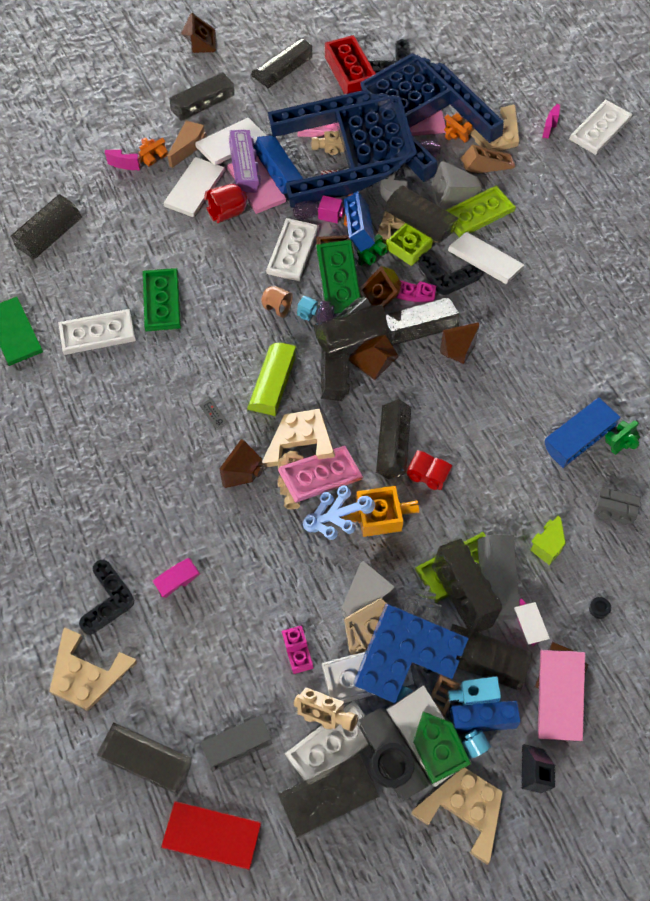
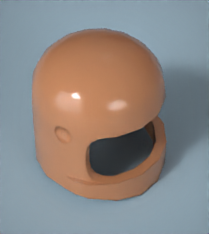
M270 286L263 292L261 303L268 311L274 307L276 315L285 318L290 310L293 295L291 292L277 286ZM281 305L285 307L282 313L280 312Z

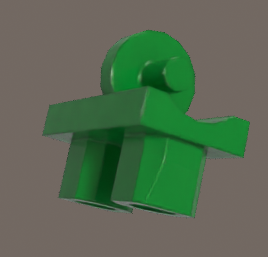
M378 234L374 237L375 244L369 249L360 252L357 248L358 264L362 266L366 263L371 266L376 261L375 254L378 253L383 256L387 253V245L382 242L381 235Z
M633 420L630 424L622 421L617 426L618 434L610 431L605 435V442L611 446L613 454H618L624 448L636 449L639 447L638 440L640 436L637 431V426L639 425L637 421Z

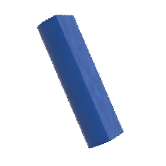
M598 397L546 437V449L550 456L564 468L613 430L621 417Z

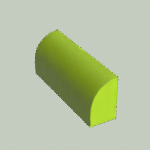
M274 343L269 346L247 410L276 416L296 358V346L285 343Z

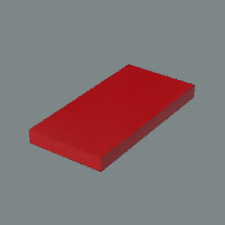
M174 801L161 848L250 870L261 822Z

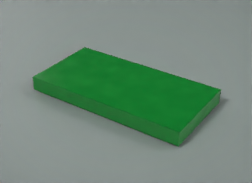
M351 240L316 245L327 315L340 314L357 298H360Z
M177 268L143 271L145 332L181 329Z
M17 296L0 303V348L9 366L43 353Z

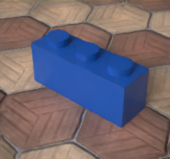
M517 701L452 706L449 712L450 722L453 723L457 734L468 733L474 729L477 732L481 730L486 732L517 729L521 723Z

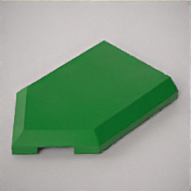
M422 712L413 743L431 783L434 784L471 765V762L453 723Z

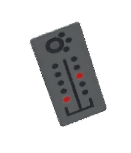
M212 399L199 405L215 428L227 423V420Z

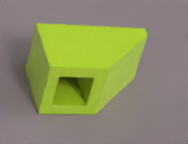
M559 516L553 521L550 519L543 527L545 531L542 534L537 533L531 541L533 546L530 551L548 565L557 558L565 546L562 520Z

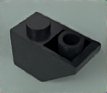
M523 744L522 789L544 793L555 788V764L543 748Z

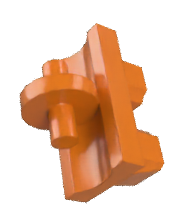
M455 113L451 117L447 114L444 117L446 120V127L444 128L446 132L445 138L447 140L460 138L466 143L469 140L468 135L473 131L472 124L466 122L461 126L460 123L463 119L460 114Z
M145 137L141 140L142 145L139 146L141 150L139 151L140 163L144 162L150 167L156 162L153 155L157 154L160 159L168 155L163 137L156 142L154 139L148 140Z

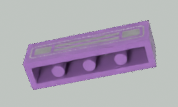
M230 130L229 146L235 183L245 193L257 192L258 185L261 184L260 175H257L258 162H255L254 138L251 137L250 130Z

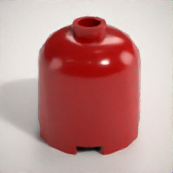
M227 184L206 190L204 199H208L209 207H207V211L211 219L221 223L241 215L246 209L247 194L245 191H242L236 184Z

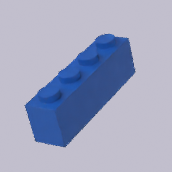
M272 135L257 136L253 147L256 150V155L280 192L287 194L286 183L301 180L303 177L276 137H272Z
M359 191L344 199L349 238L359 251L362 252L375 244L369 205Z

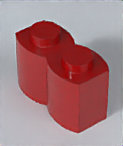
M417 450L407 468V476L414 482L427 484L430 489L442 490L451 474L452 465L442 459L434 458L428 453Z

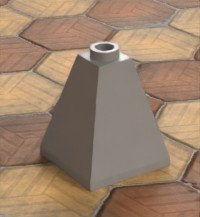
M441 161L431 183V188L437 208L442 210L477 195L482 189V184L476 176Z
M362 561L342 606L344 612L341 615L346 618L379 598L388 602L398 594L395 586Z

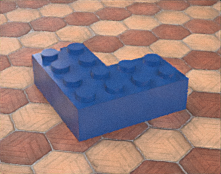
M385 604L353 684L355 687L396 703L412 662L453 679L459 664V660L456 657L457 655L462 656L469 638L394 606Z

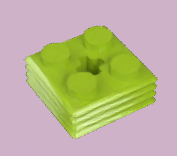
M406 222L386 240L387 250L412 266L419 260L422 254L432 247L433 238L409 222Z

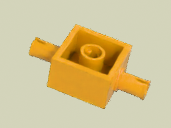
M396 486L356 492V502L362 496H369L375 502L374 510L369 514H364L359 510L340 518L345 521H358L361 525L363 537L402 531V515L419 513V505H417V500L400 503Z

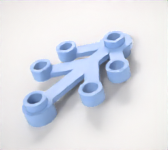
M343 485L339 487L337 491L339 496L326 514L323 513L327 506L332 504L334 498L329 492L321 494L320 505L314 513L305 517L303 527L307 532L315 533L319 531L329 540H334L338 535V531L332 526L326 527L323 523L330 521L341 527L347 534H351L356 529L355 524L351 520L345 521L340 517L359 510L364 514H369L374 510L375 502L369 496H362L356 503L341 508L344 501L351 495V490Z

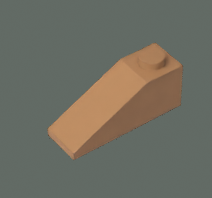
M185 121L168 153L170 167L173 168L198 150L195 142L207 137L204 125Z
M473 144L461 158L466 171L478 174L513 169L515 167L511 154Z

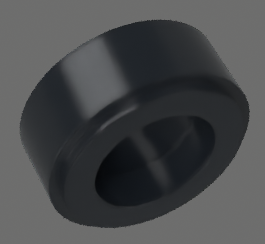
M596 597L591 601L589 611L593 617L603 619L610 613L611 604L603 597Z

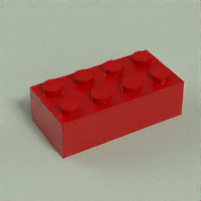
M352 35L325 42V59L344 95L362 91L361 82L373 76L375 72L355 36Z

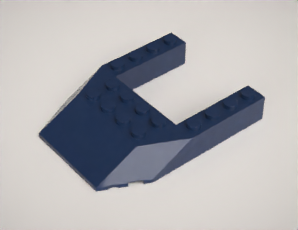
M412 53L361 82L362 91H370L371 94L377 95L382 93L388 96H399L409 128L451 105L489 143L503 136L504 121L442 63L435 64L430 62L428 58H422ZM412 136L417 155L408 161L406 165L423 182H426L435 176L437 160Z
M363 90L267 112L272 137L336 123L349 169L286 183L290 208L319 202L323 195L336 198L361 191L389 177L417 155L399 96H388L382 93L377 95Z

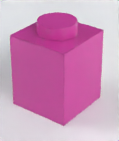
M323 195L318 207V219L338 224L339 218L343 217L345 207H342V200Z

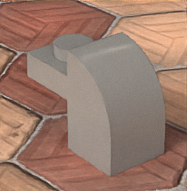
M395 172L381 180L380 195L386 202L389 199H406L407 181L395 180Z

